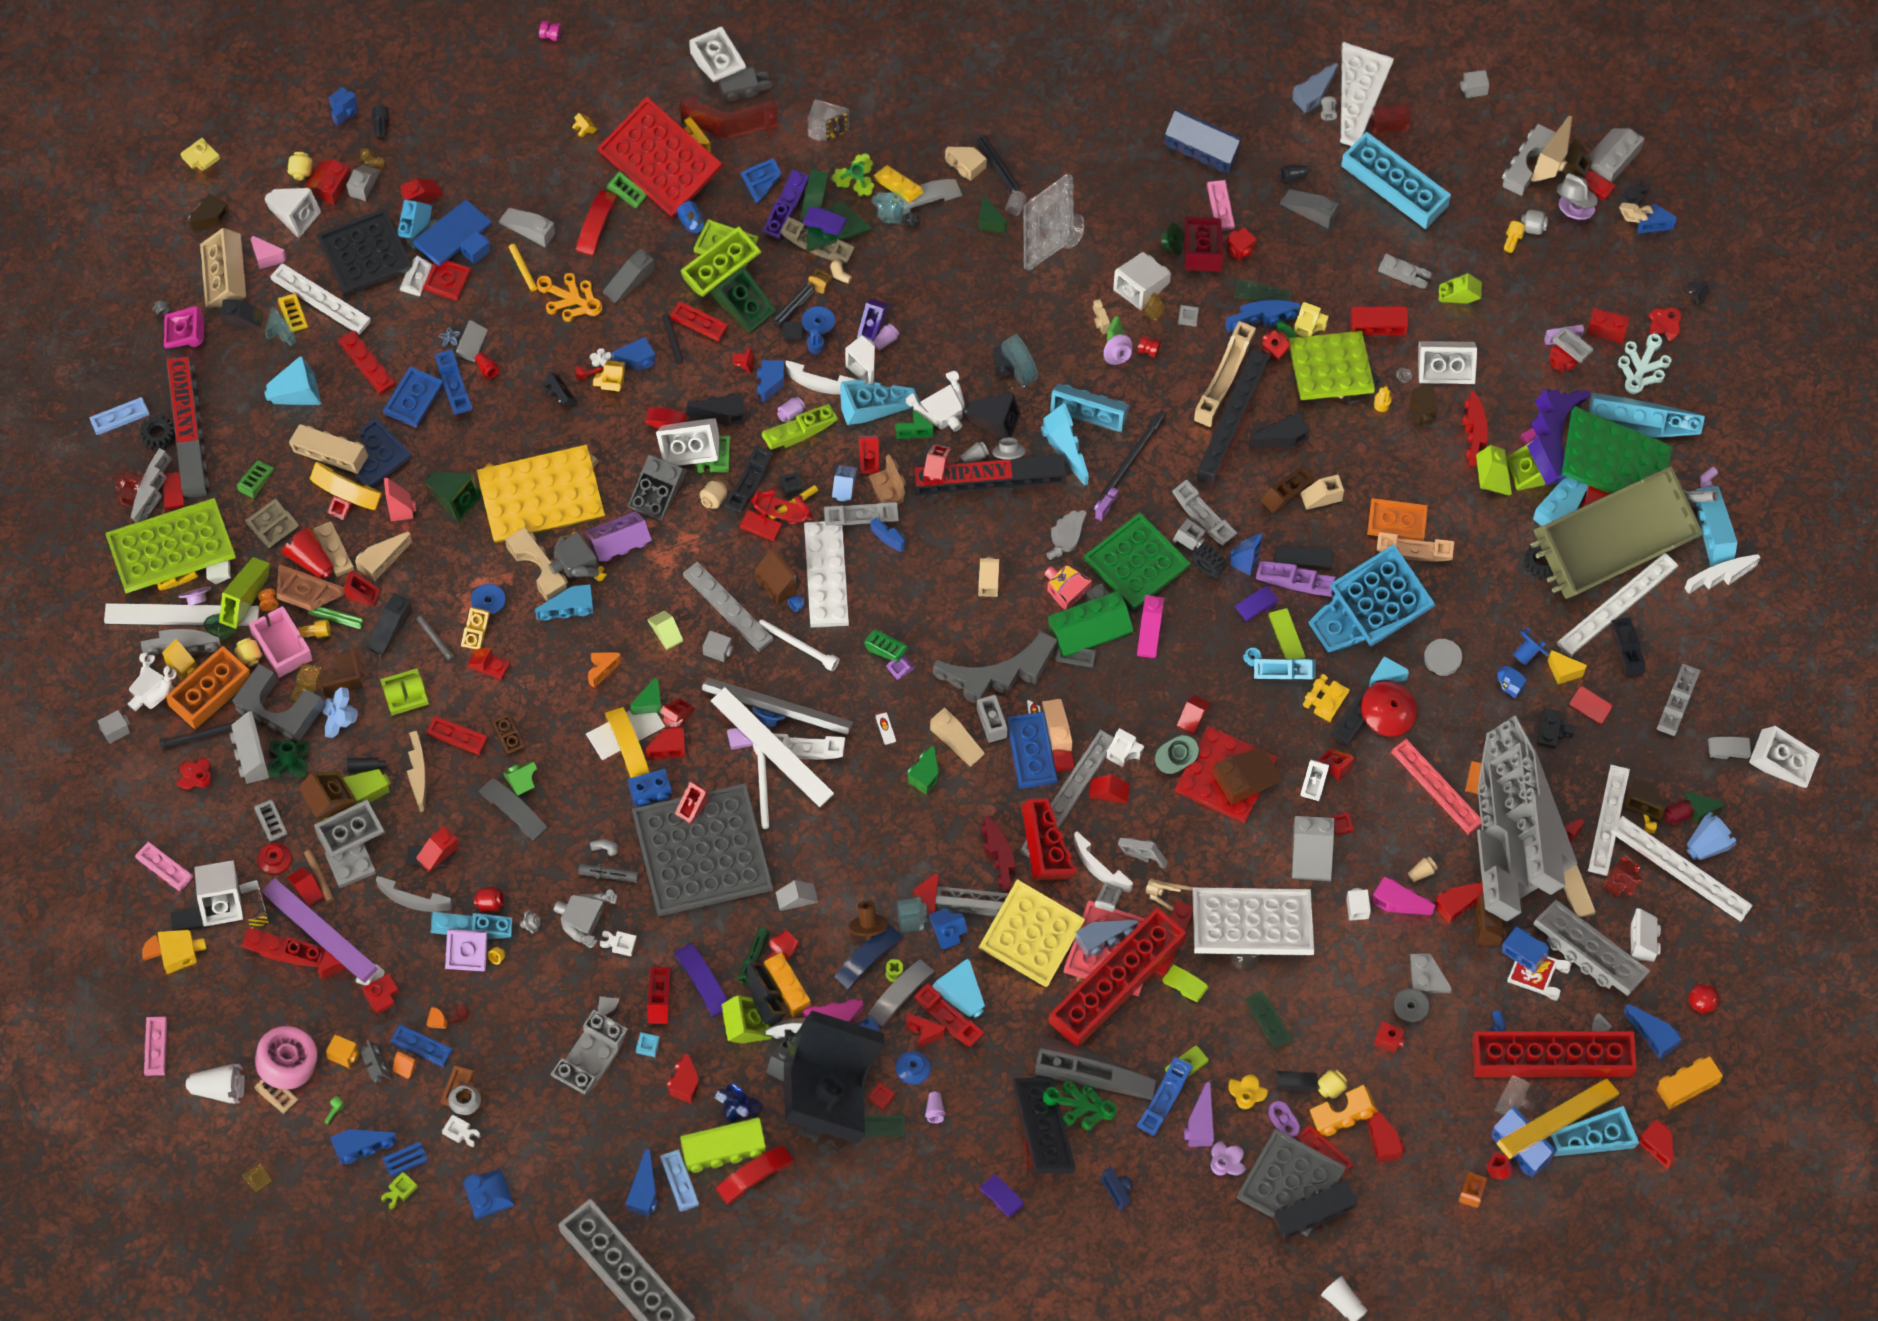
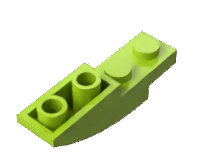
M827 404L799 414L793 421L763 431L762 437L770 450L782 445L787 448L821 432L836 422L838 418L830 405Z

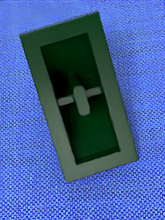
M983 197L978 230L1005 233L1007 231L1006 219L986 197Z
M1690 791L1686 792L1683 800H1688L1692 804L1694 814L1691 816L1696 824L1701 823L1703 818L1710 812L1713 813V817L1721 814L1725 803Z

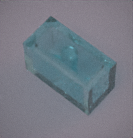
M921 897L897 901V919L900 933L924 930V923L927 922L926 904L921 902Z

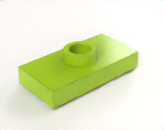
M1197 1045L1179 1057V1059L1193 1066L1189 1076L1209 1061ZM1168 1065L1167 1067H1165V1071H1166V1072H1167V1070H1168V1068H1169L1170 1065Z

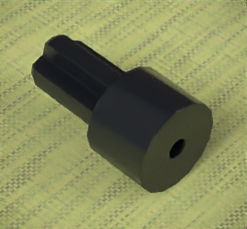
M375 106L372 108V120L376 122V136L385 137L386 122L389 120L388 107Z

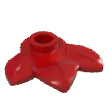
M1673 307L1666 310L1658 308L1648 314V317L1653 321L1650 326V335L1665 333L1670 342L1677 337L1680 331L1678 323L1681 320V313L1678 309ZM1674 314L1675 317L1673 319H1670L1668 315Z
M201 757L196 763L193 761L183 762L180 765V771L183 776L176 782L177 786L188 790L195 786L200 788L207 787L211 783L209 761Z

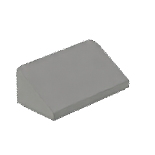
M469 320L456 350L457 357L475 362V356L479 353L488 330Z

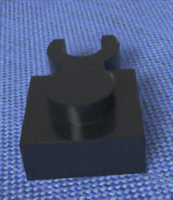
M1639 179L1636 182L1635 188L1630 185L1619 196L1618 201L1621 203L1637 204L1638 206L1644 200L1645 195L1643 194L1649 191L1650 185L1648 184L1644 188L1640 185L1643 180Z

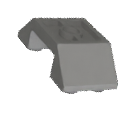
M595 1010L592 1011L584 1023V1032L565 1060L561 1058L551 1073V1076L585 1095L598 1085L617 1056L628 1031L626 1027Z

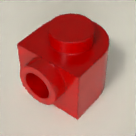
M1494 1152L1491 1160L1487 1163V1171L1491 1178L1504 1180L1513 1174V1166L1506 1154Z

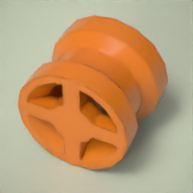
M264 589L258 592V600L261 601L259 604L260 610L272 611L278 608V600L275 599L277 596L276 590Z

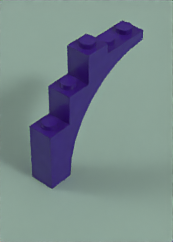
M1546 389L1535 400L1540 413L1531 425L1537 436L1533 438V441L1527 447L1546 485L1559 483L1567 477L1562 475L1564 462L1562 448L1563 423L1572 408L1580 406L1591 397L1588 390L1581 392L1576 390L1570 394H1561L1559 389L1552 391Z

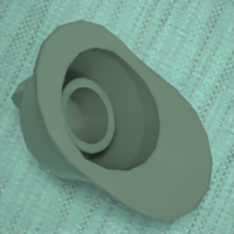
M1181 735L1173 738L1157 750L1155 754L1157 767L1166 774H1173L1182 770L1196 760L1199 752L1198 745L1189 736Z

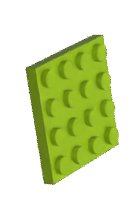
M1362 331L1289 338L1288 342L1291 344L1290 353L1300 400L1374 393L1375 387Z

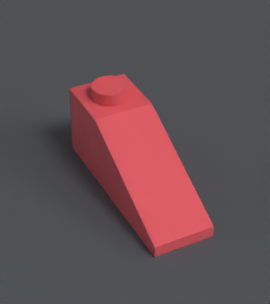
M384 478L385 494L391 521L414 519L413 512L416 511L415 500H411L410 493L389 478Z

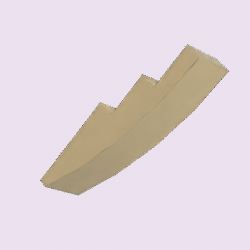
M414 731L409 733L414 750L408 752L413 769L408 770L407 775L419 810L423 812L426 800V769L418 733Z

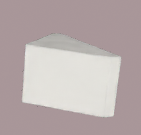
M1310 760L1300 796L1317 801L1320 800L1327 778L1328 764Z

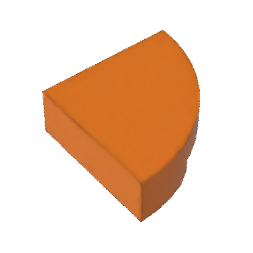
M157 935L148 939L144 944L142 950L144 961L162 955Z
M431 1007L426 1025L429 1028L447 1029V1020L439 1009Z

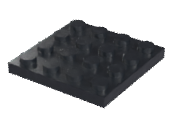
M385 208L316 234L344 296L406 273L412 267Z

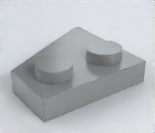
M1120 837L1118 845L1126 855L1147 863L1149 859L1158 862L1160 868H1166L1168 861L1153 841H1140L1132 837L1128 839Z
M1410 954L1412 989L1419 990L1423 994L1451 993L1450 984L1431 954Z

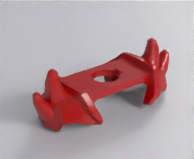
M772 487L769 491L757 492L750 499L762 516L770 515L787 520L791 525L814 520L812 513L809 511L810 507L803 502L802 495L794 498L797 504L773 497L776 489ZM785 505L787 512L779 514L775 507Z

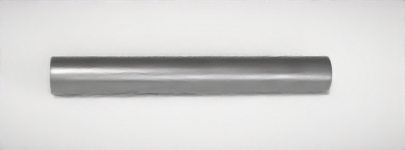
M423 615L416 618L417 622L449 662L454 660V655Z

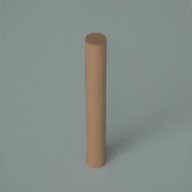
M312 850L305 851L304 854L326 902L334 901Z

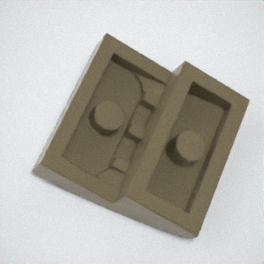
M276 498L245 520L249 528L268 548L274 546L299 527V524L288 511L284 510Z

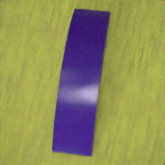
M690 943L675 951L676 958L690 976L712 1017L722 1013V1004L727 999L696 948Z

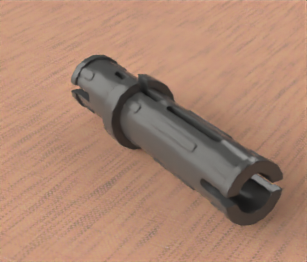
M581 862L578 875L593 876L596 879L607 878L635 883L638 881L639 871L606 867L599 863L598 865ZM590 869H591V870H597V871H605V872H607V873L594 872V871H590ZM611 873L625 874L627 876L615 875Z

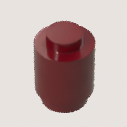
M1681 800L1666 807L1663 815L1667 823L1676 825L1691 818V815L1694 814V809L1688 800Z

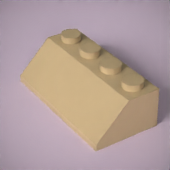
M222 228L200 244L206 308L222 307L223 299L243 300L246 298L241 234Z

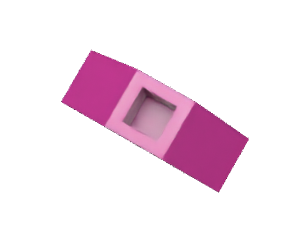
M851 999L841 1004L834 1002L823 1007L810 1006L803 1010V1017L807 1018L810 1011L813 1010L854 1023L863 1011L862 1000Z

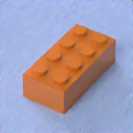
M222 646L166 695L168 705L196 730L239 692L250 677V671Z

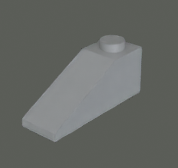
M508 208L499 220L500 224L543 247H546L555 235L554 222L539 214Z

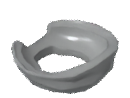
M460 1085L450 1092L448 1100L451 1109L455 1113L469 1115L479 1108L481 1096L475 1088L468 1085ZM464 1088L471 1090L472 1097L468 1103L461 1104L456 1100L458 1092Z

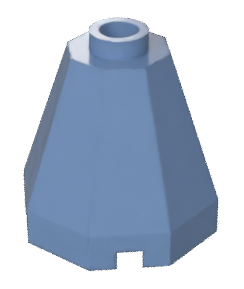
M1710 812L1703 818L1690 838L1686 851L1692 859L1697 858L1700 861L1732 849L1736 845V839L1734 837L1730 839L1728 836L1731 834L1730 830L1716 815L1713 817V813Z

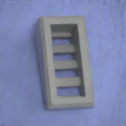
M273 799L254 806V810L269 842L288 835ZM271 808V812L262 815L261 812ZM272 815L275 816V818L265 822V818ZM274 822H278V825L273 826L271 828H268L267 826ZM276 829H281V832L274 835L270 833Z

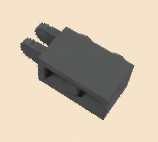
M751 67L718 80L723 101L733 102L741 98H751L759 95V91L771 88L772 83L770 80L763 81L769 78V73L767 71L755 73L754 68Z

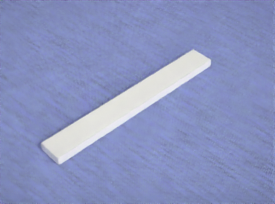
M1666 553L1662 554L1561 638L1557 645L1569 657L1573 656L1609 626L1611 620L1621 616L1678 568V564Z
M106 604L105 624L227 626L219 623L221 605ZM251 606L239 626H249V623L259 619V606Z
M725 687L711 700L740 731L820 808L834 795L806 765Z
M1624 816L1619 819L1610 832L1740 922L1753 906Z

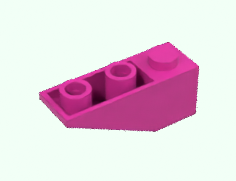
M1385 876L1375 890L1371 903L1387 912L1433 915L1436 906L1430 899L1420 897L1414 890L1404 888L1396 880L1388 879Z

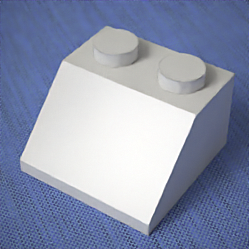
M861 335L845 348L846 367L859 380H864V383L874 384L875 345L870 339H866Z
M1636 909L1631 922L1630 956L1637 961L1654 962L1656 956L1660 955L1661 946L1660 943H1657V937H1660L1661 926L1657 925V917L1642 909Z

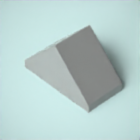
M794 880L776 891L780 911L818 903L813 883Z

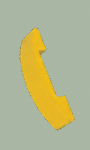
M319 462L315 463L310 480L316 485L346 501L368 509L377 510L382 492L367 485H359L334 473L332 468Z
M624 707L606 712V718L614 733L630 778L650 773Z

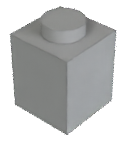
M1485 70L1464 73L1463 81L1460 82L1462 92L1465 91L1466 98L1488 94L1489 82Z
M709 631L702 646L703 655L725 662L727 656L730 657L733 651L731 638L713 631Z
M119 710L98 720L100 729L109 744L130 733L128 729L130 722L126 715L122 716Z

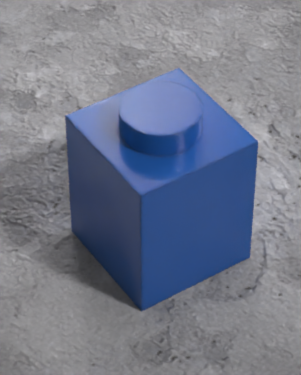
M476 231L460 243L461 252L471 263L475 264L490 252V241L484 234L481 235Z

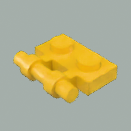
M1322 674L1314 682L1311 692H1308L1305 696L1303 706L1307 709L1310 708L1311 704L1316 706L1314 714L1331 722L1348 696L1350 689L1335 681L1330 686L1326 685L1328 677ZM1320 691L1325 693L1322 699L1317 698Z

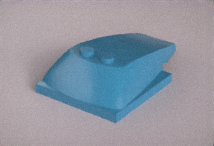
M1393 544L1331 583L1330 587L1335 593L1332 597L1333 601L1329 605H1325L1308 623L1328 653L1342 650L1365 640L1371 647L1435 607V603Z

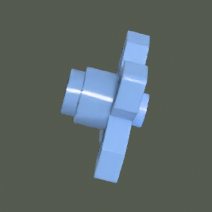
M339 688L335 692L334 699L327 698L324 701L323 714L328 716L324 727L325 737L334 738L338 734L340 726L347 727L357 719V709L347 705L349 701L348 688Z

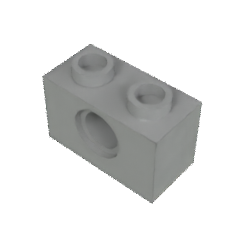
M996 695L978 699L977 712L988 743L1007 738L1008 728Z

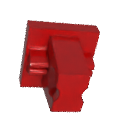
M747 348L745 354H734L732 362L735 366L745 369L748 374H752L756 358L751 348Z

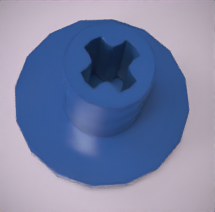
M1527 627L1524 631H1519L1526 640L1513 654L1524 665H1527L1539 650L1547 657L1550 655L1543 648L1546 643L1542 640L1538 644L1528 635L1531 630Z

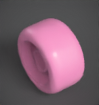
M292 1026L276 1027L268 1031L258 1044L255 1056L256 1070L259 1076L270 1086L278 1089L297 1088L306 1083L312 1076L317 1061V1048L313 1039L305 1031Z

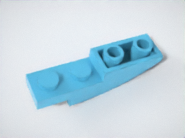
M433 912L430 933L447 935L448 929L488 931L487 939L509 938L512 931V918L473 913L472 916Z

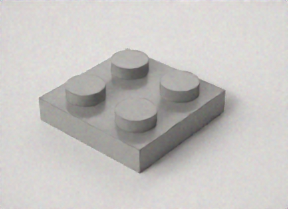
M364 843L333 858L325 852L339 889L376 874Z

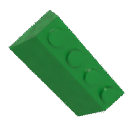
M1119 590L1048 616V628L1052 636L1057 639V647L1060 648L1063 658L1076 654L1079 650L1089 649L1133 633L1127 606Z

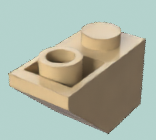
M947 147L945 149L946 162L950 166H954L961 176L968 178L970 181L986 169L987 158L974 147Z
M1339 475L1319 479L1301 492L1306 510L1342 501L1344 489Z
M992 557L980 559L978 596L997 597L999 559Z

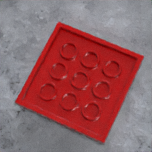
M1207 726L1198 743V756L1192 764L1185 768L1174 792L1245 824L1261 791L1231 805L1213 776L1214 764L1230 756L1253 751L1258 748ZM1267 753L1275 766L1278 757Z

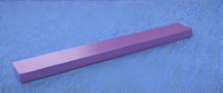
M276 878L261 891L268 900L363 983L378 970L369 959Z

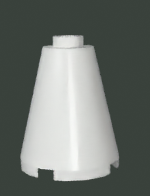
M230 1064L193 1073L186 1080V1088L194 1095L231 1104H239L240 1101L238 1099L243 1098L245 1088L244 1075H240L239 1071L243 1069L240 1064Z

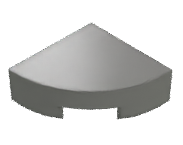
M600 997L597 1012L607 1016L618 1008L620 999Z
M1598 1013L1593 1020L1592 1031H1610L1612 1026Z

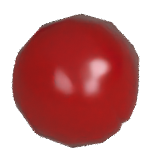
M1698 984L1689 993V1004L1692 1009L1702 1014L1714 1012L1719 1006V994L1709 984Z

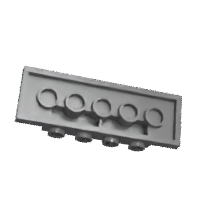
M1557 900L1533 924L1549 936L1546 941L1552 950L1560 951L1565 955L1567 961L1576 963L1584 974L1593 976L1602 987L1606 986L1610 989L1614 985L1625 995L1629 996L1650 973V970Z

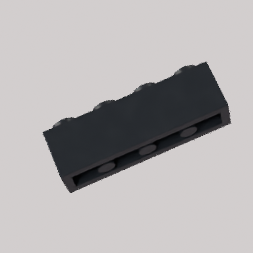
M1338 1181L1332 1184L1330 1189L1325 1191L1321 1189L1314 1192L1310 1198L1296 1200L1294 1205L1290 1207H1280L1275 1211L1273 1220L1285 1241L1357 1208L1358 1201L1348 1181L1343 1183Z

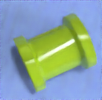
M891 959L886 964V978L894 983L903 974V964L898 959Z

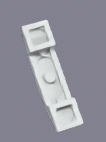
M787 360L785 363L786 373L789 377L800 385L821 393L839 395L841 394V382L856 380L840 375L838 381L804 372V365Z
M774 734L798 759L821 760L843 757L845 737L826 736V739L789 738L788 734Z
M1076 832L1074 834L1075 849L1086 868L1103 883L1123 889L1122 892L1130 893L1133 882L1120 870L1113 875L1089 853L1091 844L1080 833Z

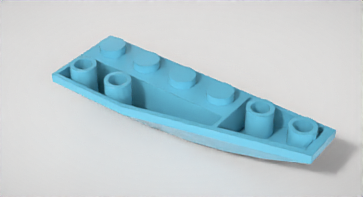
M1592 393L1588 409L1590 413L1652 438L1701 434L1705 418L1704 415L1682 409Z

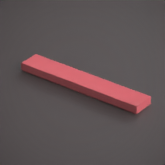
M1407 739L1392 749L1391 753L1468 835L1481 826L1480 816Z

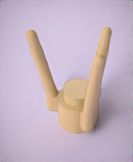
M1151 878L1148 882L1146 893L1150 894L1149 899L1158 902L1172 912L1173 907L1158 898V895L1162 896L1165 889L1180 892L1181 889L1192 891L1193 887L1162 882Z

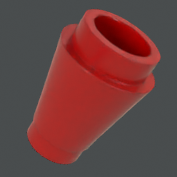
M483 352L475 356V360L484 377L491 379L497 376L499 368L496 362Z

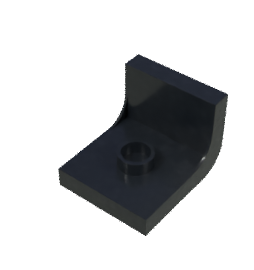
M811 1010L792 1039L784 1060L785 1121L802 1126L804 1133L819 1137L821 1133H825L859 1144L866 1134L864 1083L871 1064L885 1045L884 1033Z

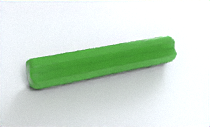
M322 606L312 611L308 610L309 615L358 629L363 625V618Z

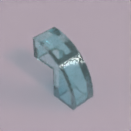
M1016 333L1002 342L1001 353L1014 366V377L1025 387L1037 379L1038 372L1035 362L1018 334Z

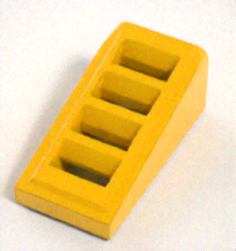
M296 293L278 298L280 309L290 333L308 328ZM291 303H294V304H295V305H293V306H290V307L285 308V305H288V304H291ZM297 309L296 312L290 314L287 313V311ZM299 315L300 317L293 320L289 319L290 317ZM302 322L301 325L292 327L293 323Z

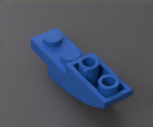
M1267 300L1240 306L1239 314L1226 318L1225 328L1228 333L1232 332L1239 321L1251 326H1255L1261 321L1265 327L1275 326L1277 321L1292 320L1299 316L1300 305L1299 303L1282 300Z

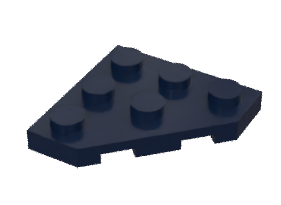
M376 417L361 428L360 443L365 446L368 458L359 473H356V479L363 486L367 485L373 488L412 458L411 453Z

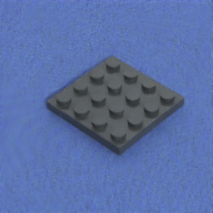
M1275 1129L1239 1191L1237 1199L1273 1218L1274 1213H1276L1275 1211L1280 1207H1290L1300 1198L1307 1199L1312 1197V1194L1318 1190L1323 1189L1325 1191L1330 1189L1332 1184L1340 1181L1346 1167ZM1313 1228L1304 1231L1301 1234L1308 1237Z

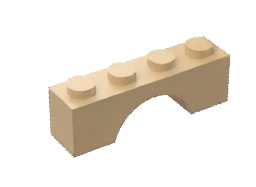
M524 527L505 539L506 547L516 561H532L541 568L542 572L537 579V587L546 601L567 590L566 584L568 581L562 573L553 574L551 572L549 564L554 561L552 559L549 561L546 557L545 549L537 545L536 538L532 532L528 533Z

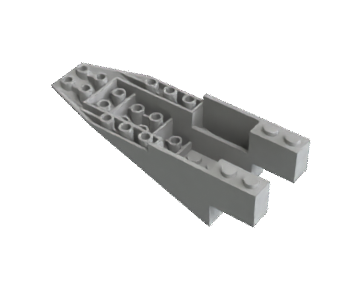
M1516 715L1486 734L1478 783L1482 830H1477L1485 909L1506 922L1521 913L1520 899L1535 889L1540 888L1551 895L1565 887L1564 872L1578 864L1538 755Z

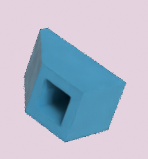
M404 200L398 236L413 239L429 224L432 205Z

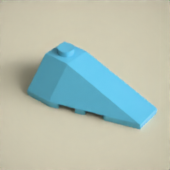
M864 380L844 381L840 384L841 411L847 425L869 422L913 408V406L911 407L906 403V398L912 393L920 404L914 388L895 385L887 387L881 386V383L876 382L868 384L864 383Z

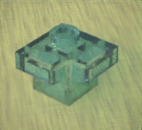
M877 193V196L872 197V204L878 208V217L884 223H901L905 203L895 193Z

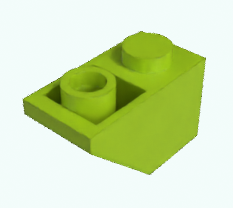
M1469 273L1439 284L1440 302L1468 304L1482 297V282Z

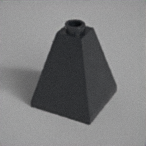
M1014 393L970 401V404L966 405L964 415L967 416L969 422L999 440L1012 438L1021 414Z

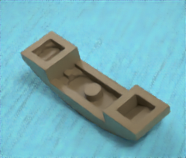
M788 217L780 233L806 250L807 229L804 228L805 224ZM837 240L834 244L810 252L829 260H840L842 263H847L855 247Z

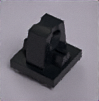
M1708 281L1701 285L1690 282L1687 285V293L1693 296L1698 306L1710 294Z

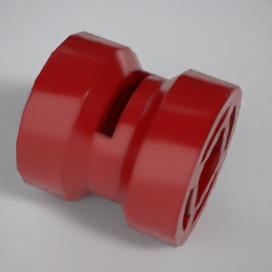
M1143 335L1137 352L1141 354L1148 353L1150 357L1156 358L1161 341L1157 339L1152 341L1149 336Z

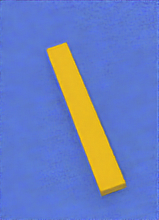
M1606 1078L1500 1139L1497 1145L1511 1159L1613 1100L1620 1093Z

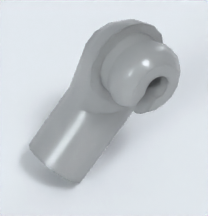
M608 839L590 842L592 851L606 849L610 856L618 853L617 844Z

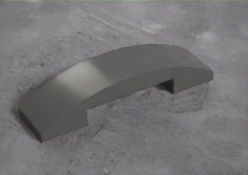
M494 778L479 790L482 796L492 805L495 804L532 841H535L547 829V826L518 796Z

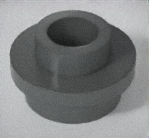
M160 300L155 303L152 309L158 316L164 315L171 310V304L169 301Z

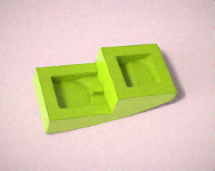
M1175 965L1170 968L1162 979L1164 984L1179 990L1182 996L1198 1002L1209 988L1203 981Z

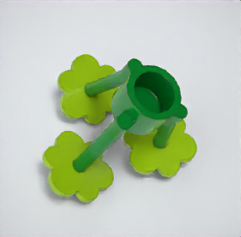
M868 154L857 155L855 157L856 160L852 162L850 170L846 168L835 170L831 180L836 183V187H849V181L853 178L857 180L853 189L858 192L859 196L864 194L869 196L872 194L874 183L871 182L869 177H863L864 173L868 174L871 171L870 166L873 165V161L870 160Z

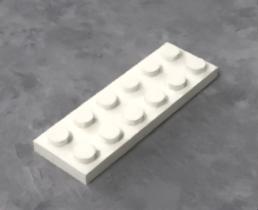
M825 522L804 523L810 627L849 626L842 525L825 526Z

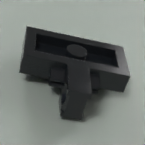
M1543 708L1537 740L1538 746L1556 749L1558 739H1563V737L1573 738L1575 727L1561 721V711Z

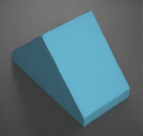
M1384 656L1371 676L1369 687L1381 681L1405 682L1408 679L1409 671Z

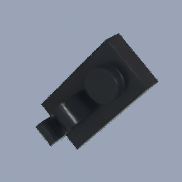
M551 371L547 373V380L542 386L544 388L551 386V390L547 392L548 395L554 396L557 394L556 398L560 404L570 407L575 406L578 402L560 375Z

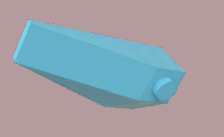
M1065 403L1043 418L1041 432L1043 437H1047L1049 444L1058 455H1063L1064 462L1084 485H1088L1089 475L1082 453L1077 452L1079 451L1077 436L1073 437V422Z

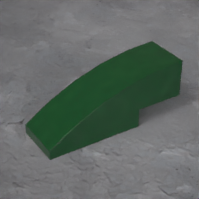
M811 169L801 213V223L804 224L803 220L810 206L823 208L829 182V172Z

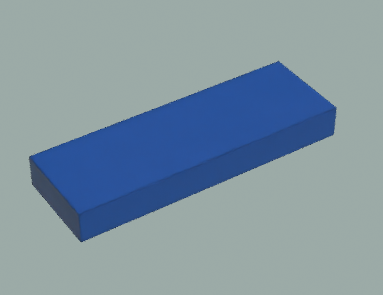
M399 1024L390 1040L391 1044L441 1067L446 1065L453 1052V1048Z

